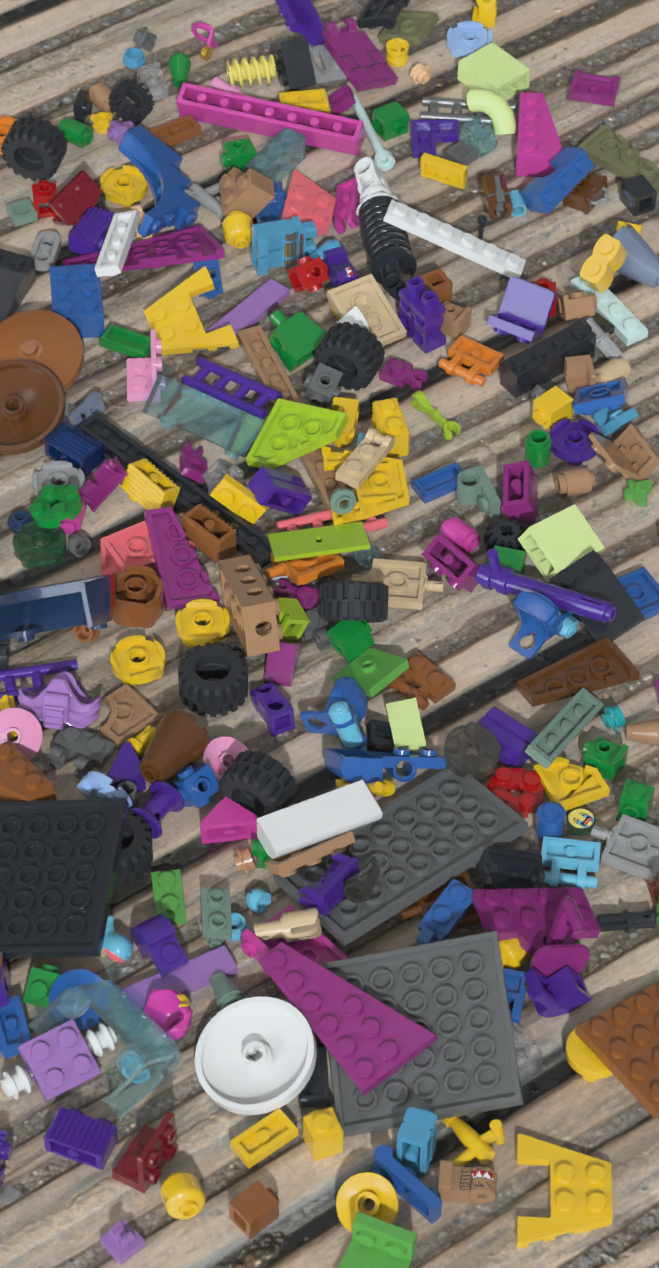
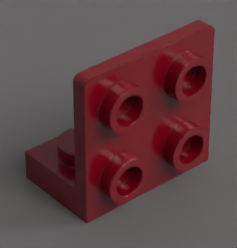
M168 1112L157 1129L143 1124L112 1170L113 1179L144 1194L151 1184L155 1185L162 1174V1167L167 1160L171 1161L178 1150L175 1114Z

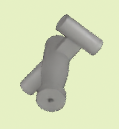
M194 183L188 190H184L186 194L201 204V206L216 214L220 221L226 218V216L222 215L221 204L213 197V195L220 193L219 183L205 189Z

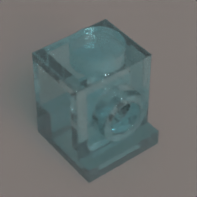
M477 116L461 126V140L479 151L478 157L482 158L496 149L498 140L495 139V131L483 124L481 117Z

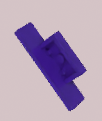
M276 0L280 8L278 11L286 19V26L291 32H298L308 39V44L311 46L324 45L325 39L321 32L327 29L312 0Z

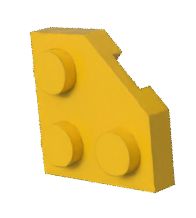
M558 757L547 770L540 764L533 765V771L539 774L544 792L550 802L559 803L564 807L565 811L609 796L610 788L595 767L588 765L585 768L570 764L569 759Z

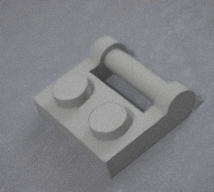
M309 44L317 84L348 79L324 45L311 46ZM319 57L324 71L318 68L315 58Z

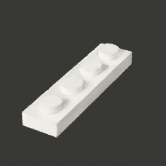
M137 210L114 214L95 266L97 277H112L121 274L140 220Z

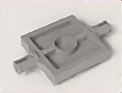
M622 814L618 824L611 830L594 825L591 836L606 841V847L601 855L600 863L655 883L659 875V827Z

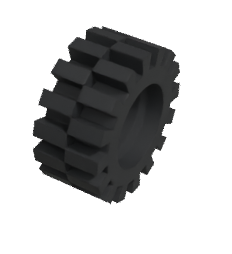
M130 79L122 80L109 95L108 99L110 101L108 104L113 106L111 112L117 113L115 116L117 119L123 118L122 122L130 120L133 124L137 125L152 112L154 101L151 100L153 95H148L150 90L148 88L144 89L142 82L137 84L135 79L132 81ZM126 97L130 98L135 103L136 107L131 105Z

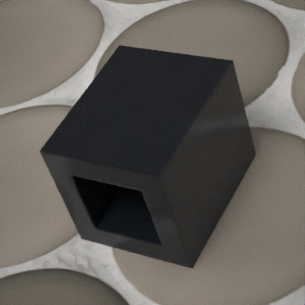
M643 174L621 181L620 201L634 217L655 210L657 191Z

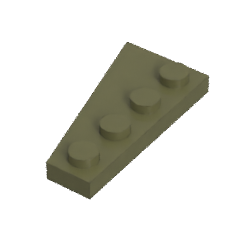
M607 123L577 146V148H584L591 162L624 180L643 174L655 190L659 191V168L649 159L644 160L640 156V151L635 147L630 148L625 143V138L620 134L615 135L611 131L612 127Z

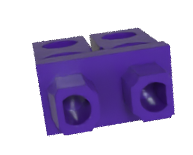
M420 276L407 280V287L399 290V320L406 329L408 337L410 339L413 338V342L426 354L446 345V336L441 332V326L444 322L442 314L445 313L446 307L439 301V296L434 291L428 290L424 286V280Z

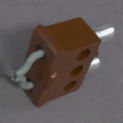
M589 172L563 199V205L582 211L584 214H589L596 205L603 201L608 202L610 196H608L607 176H600Z

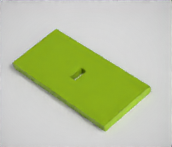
M363 522L268 534L274 562L370 549V543Z

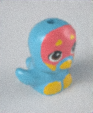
M109 915L101 957H108L115 963H125L133 954V944L125 935L116 932L113 924L115 917Z

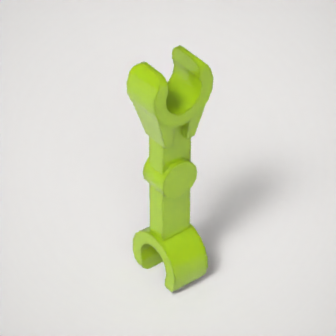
M419 390L412 394L414 398L411 401L412 407L426 413L431 421H435L443 429V437L445 439H452L451 430L457 435L460 434V425L455 421H447L442 417L440 412L431 406L422 391Z

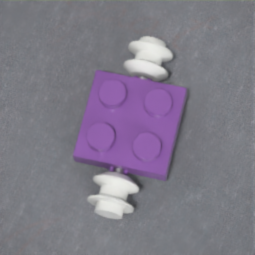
M71 1019L20 1045L17 1049L28 1070L26 1071L24 1068L16 1065L14 1074L9 1075L6 1071L3 1072L4 1079L0 1081L1 1086L8 1097L13 1096L18 1100L20 1091L25 1090L28 1094L31 1093L32 1082L35 1081L45 1102H48L99 1076L101 1071L91 1052L102 1057L104 1048L107 1047L114 1051V1043L117 1042L116 1035L110 1026L105 1027L104 1024L100 1023L99 1031L94 1033L90 1029L87 1030L85 1041L74 1019Z

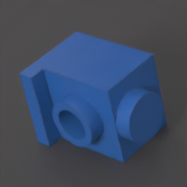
M218 259L194 262L195 273L205 266L208 271L215 270V273L209 274L215 289L200 294L199 297L214 299L218 294H223Z

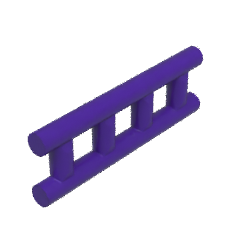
M199 357L196 364L201 369L195 376L191 377L185 374L181 380V383L262 420L267 416V410L263 409L265 404L270 399L277 401L278 398H282V392L203 357ZM210 372L221 376L213 386L203 382ZM230 381L241 385L233 395L222 391ZM250 390L261 394L253 404L243 400Z
M77 660L1 670L0 682L4 681L6 691L0 692V699L3 695L7 694V696L12 695L15 701H19V689L17 690L15 679L32 677L33 687L26 689L33 693L44 690L48 685H44L42 675L78 670ZM76 681L78 686L82 690L81 681Z

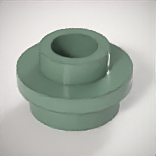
M338 488L331 494L329 500L330 507L338 514L349 513L356 505V497L351 490ZM342 500H347L346 503L339 505Z

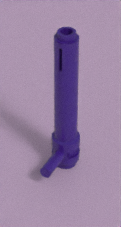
M489 549L487 551L489 563H482L478 568L476 583L480 584L484 589H495L497 593L515 596L522 591L529 593L537 592L549 598L560 610L602 623L612 622L615 618L616 606H613L612 602L518 574L514 569L508 567H501L497 549Z

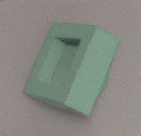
M28 198L6 205V213L15 227L38 220L37 212Z

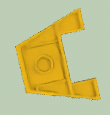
M206 266L144 310L150 329H156V339H161V355L193 353V350L196 349L215 351L218 350V347L230 346V349L240 347L231 324L206 333L191 298L215 289Z
M321 447L323 470H338L353 451L344 450L343 453L331 451V447ZM385 457L358 490L355 489L357 502L352 511L346 514H338L331 508L333 525L358 522L408 506L410 497L403 461Z
M517 1134V1165L550 1167V1218L517 1216V1248L528 1247L529 1243L543 1240V1242L555 1240V1236L571 1232L575 1235L612 1225V1163L524 1134Z

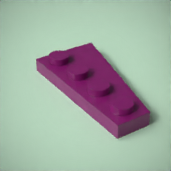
M172 507L145 510L144 518L157 574L163 581L166 611L184 609L188 602L196 599H210L219 604L220 598L210 585V579L206 571H203L197 560L198 556L194 549L190 547L186 534Z

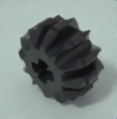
M508 517L504 521L496 518L494 524L488 523L483 536L486 552L494 548L495 545L525 551L518 540L526 531L525 525H519L518 519L509 521Z

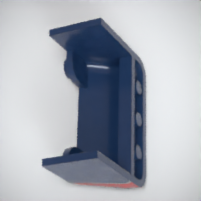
M115 574L33 587L1 595L0 642L13 638H18V642L34 640V634L81 625L88 626V628L91 627V630L108 627L107 622L112 621L117 589Z

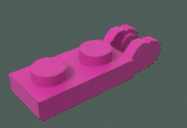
M356 177L337 185L333 216L334 228L338 234H343L346 231L345 219H347L348 225L352 229L358 227L359 224L356 209L360 204V194L357 188Z

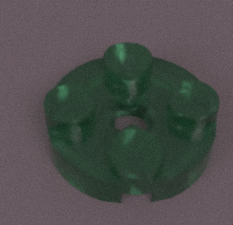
M35 521L23 525L17 536L16 533L13 536L14 554L21 561L24 568L47 567L53 564H60L64 560L67 542L65 532L60 527L58 529L41 528ZM36 542H42L43 546H36Z

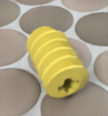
M272 54L268 56L267 61L263 55L259 56L258 62L252 56L250 57L249 64L247 59L242 57L240 65L236 58L232 59L231 65L226 59L227 78L230 85H235V82L238 81L240 87L243 88L244 82L247 80L250 87H252L254 79H256L260 86L262 85L263 78L266 79L269 85L271 84L272 77L276 78L275 61Z

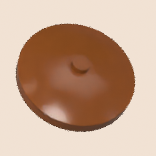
M28 310L14 314L0 323V363L14 360L37 363L53 373L59 381L63 393L74 384L83 367L84 347L78 331L69 320L47 310Z

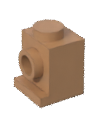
M584 290L570 291L569 295L563 292L556 293L560 318L567 321L595 315L594 308H597V299L594 293H584Z
M445 301L443 305L446 307V311L442 314L444 322L441 326V332L457 340L471 326L472 308L467 306L464 309Z

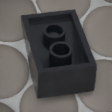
M0 249V323L15 313L36 281L34 258Z
M594 550L549 579L551 584L612 602V605L616 606L614 620L607 623L572 613V616L579 621V626L594 642L605 637L614 641L645 620L644 615L613 571Z

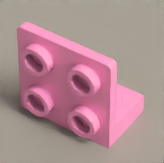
M151 329V358H127V402L158 401V390H163L162 375H158V372H163L162 357H157V354H162L161 339H156V329Z

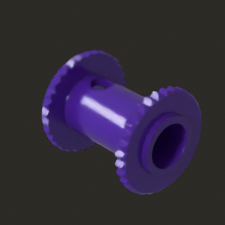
M155 781L150 785L152 798L142 809L138 807L130 809V811L134 812V816L140 815L143 817L144 823H148L152 839H158L162 835L163 829L160 826V822L169 811L180 812L184 808V800L181 794L173 786L163 781Z

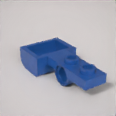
M325 748L324 763L326 768L350 783L363 780L365 784L381 782L383 768L389 776L400 782L411 781L416 776L417 769H446V758L437 754L436 749L421 748L420 753H410L408 748H393V752ZM404 761L405 767L403 771L397 774V765Z

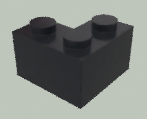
M307 38L281 42L271 48L272 52L269 55L272 54L274 57L276 71H281L279 73V82L281 87L284 86L285 92L312 87L317 84Z

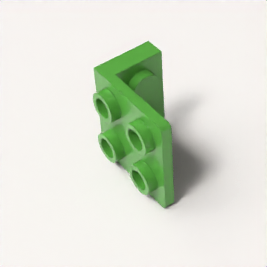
M357 1212L353 1220L352 1240L338 1268H410L416 1254L417 1233Z

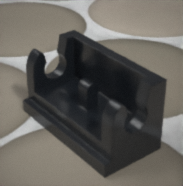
M489 845L477 865L483 889L539 888L537 879L545 880V872L541 861L543 859L542 855Z

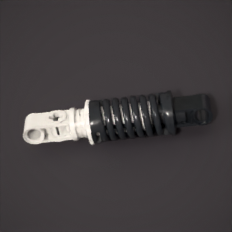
M364 157L354 167L358 183L357 188L360 194V204L357 206L356 214L358 215L368 254L370 273L376 282L382 284L383 289L397 303H400L399 290L407 287V280L411 279L414 275L417 262L412 254L407 231L383 221L391 200L399 203L400 200L392 194L386 182L385 173L370 157Z

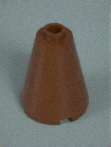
M173 710L160 720L139 766L140 773L146 781L150 783L165 781L184 767L203 758L204 750L211 740L207 729L204 726L201 729L195 722L197 720L196 717L184 711Z

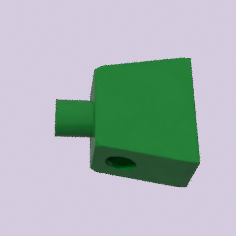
M278 309L269 317V320L276 327L269 341L290 373L314 357L315 350L326 335L322 328L302 312H298L288 319Z

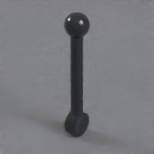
M481 216L478 219V224L480 225L478 239L483 240L484 225L487 224V218Z

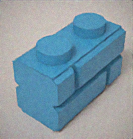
M408 1107L397 1134L396 1160L405 1168H411L418 1177H425L436 1149L438 1116L426 1108Z

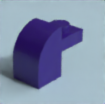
M158 914L132 927L130 935L143 958L145 959L150 956L160 976L164 977L187 965L189 959L175 937L176 930L171 922L163 914Z
M569 966L564 967L549 978L534 968L524 974L528 984L526 991L532 999L538 1015L542 1017L552 1018L571 1013L592 1000L582 976Z

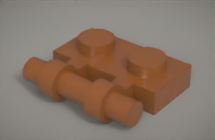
M418 651L407 658L410 667L389 684L394 691H400L406 699L416 698L418 708L422 711L429 706L426 698L436 704L452 693L456 687V683Z

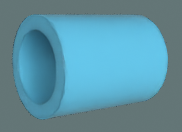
M520 190L509 192L513 205L511 215L514 217H521L527 211L526 204L520 195Z

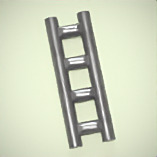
M423 97L422 106H428L429 112H421V120H458V124L493 126L490 117L485 116L483 112H476L475 115L461 114L462 109H469L467 99ZM508 102L512 110L516 112V102ZM438 107L452 108V114L438 113Z

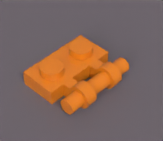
M461 335L448 349V357L451 360L441 358L438 367L444 369L451 376L457 375L464 378L465 382L470 385L476 384L483 387L487 378L480 374L484 373L491 377L501 366V362L504 361V354ZM464 364L471 368L470 370L462 367L461 365Z

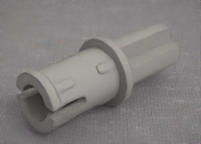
M592 317L587 319L586 322L592 327V331L597 334L595 348L598 347L609 361L613 358H621L623 354L609 338L610 334L605 333Z

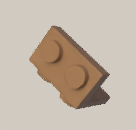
M630 424L614 442L594 432H591L588 436L593 442L591 447L606 459L604 464L614 473L620 472L627 479L645 480L659 465V454L638 427Z

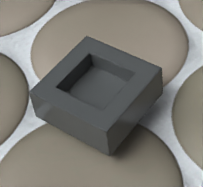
M461 140L445 151V159L468 166L478 159L479 151Z

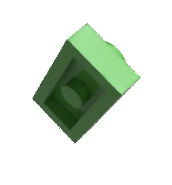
M180 869L151 872L156 915L163 914L172 925L186 924Z

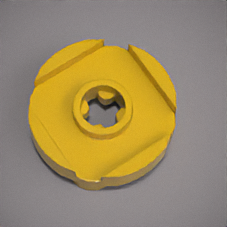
M122 165L123 169L115 170V167L106 170L100 178L101 190L104 192L106 200L129 208L147 194L148 182L137 167Z
M210 599L190 601L186 604V608L181 612L179 610L176 614L175 626L177 635L182 639V644L186 647H195L197 645L202 647L205 646V643L210 642L211 645H216L217 643L224 644L226 636L230 631L229 612L225 607L223 610L217 606V602ZM204 620L207 625L200 626L198 624H200V621Z
M134 635L126 637L116 644V649L113 653L111 651V670L121 680L123 685L127 683L130 687L160 679L164 674V667L166 665L164 648L156 640L154 642L146 640V636ZM138 657L140 660L144 661L137 663L134 662V658Z

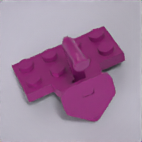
M582 887L474 889L471 898L485 933L497 931L500 941L517 938L521 948L533 956L529 965V971L534 968L549 978L566 966H569L578 974L585 969L590 952L587 946L574 944L575 939L598 938L601 929Z

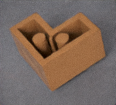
M233 167L219 181L222 215L226 217L233 211H243L253 219L275 197L273 180L252 168L244 173Z

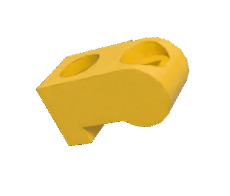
M476 0L479 6H474L472 21L483 24V27L494 28L497 0Z
M334 397L332 410L346 413L349 420L339 439L332 443L337 447H348L353 443L359 418V400Z

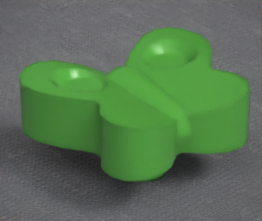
M629 479L623 498L627 501L632 500L640 507H645L648 499L647 493L652 491V481Z

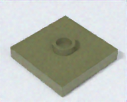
M401 11L393 29L384 28L378 35L379 42L387 43L390 39L401 38L406 40L409 45L420 46L439 21L438 13Z

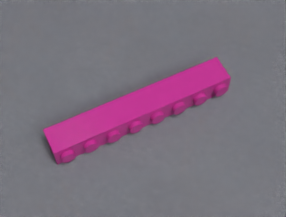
M184 82L176 101L180 117L190 114L195 121L359 156L366 137L364 122L360 120Z

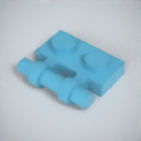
M543 836L541 852L543 859L541 861L543 867H551V872L544 871L545 880H538V882L550 883V886L558 887V884L582 887L583 890H585V887L597 888L598 877L586 876V871L598 873L601 843ZM560 868L578 870L577 875L560 873Z

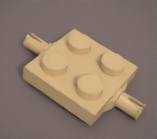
M373 558L372 569L368 575L352 574L351 581L378 582L389 586L388 607L422 610L423 598L427 591L443 593L444 581L428 580L426 562Z

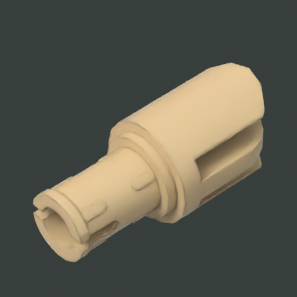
M317 908L282 913L279 920L254 923L255 935L261 941L283 938L288 943L322 936Z

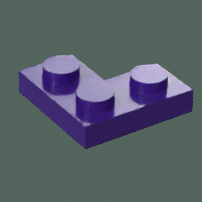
M411 120L412 158H421L424 153L436 156V142H459L458 120Z

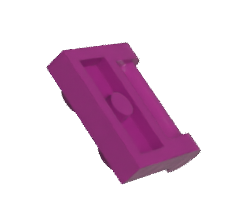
M575 69L568 100L614 107L621 85V76H602L583 73V70Z

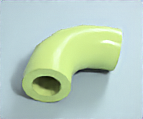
M472 88L468 91L467 104L471 112L487 114L492 120L494 135L517 134L514 111L505 98L487 89Z

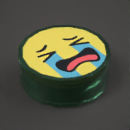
M586 808L571 810L567 815L568 830L578 836L591 833L595 825L594 813Z

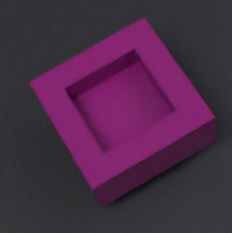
M347 84L328 97L331 109L337 116L349 110L356 103L353 91Z

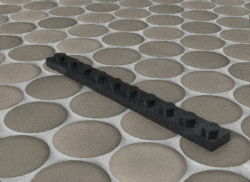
M96 413L78 426L80 435L114 459L116 457L126 469H128L130 463L148 459V462H152L155 468L162 471V474H165L169 480L180 487L175 502L176 506L187 513L196 505L202 504L206 509H210V512H214L217 518H221V521L229 523L232 529H236L237 551L244 556L250 555L254 563H258L260 568L265 567L271 562L272 551L268 538L104 417Z

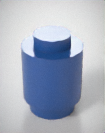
M545 802L537 809L535 831L541 841H543V836L561 838L564 833L566 811L559 803Z

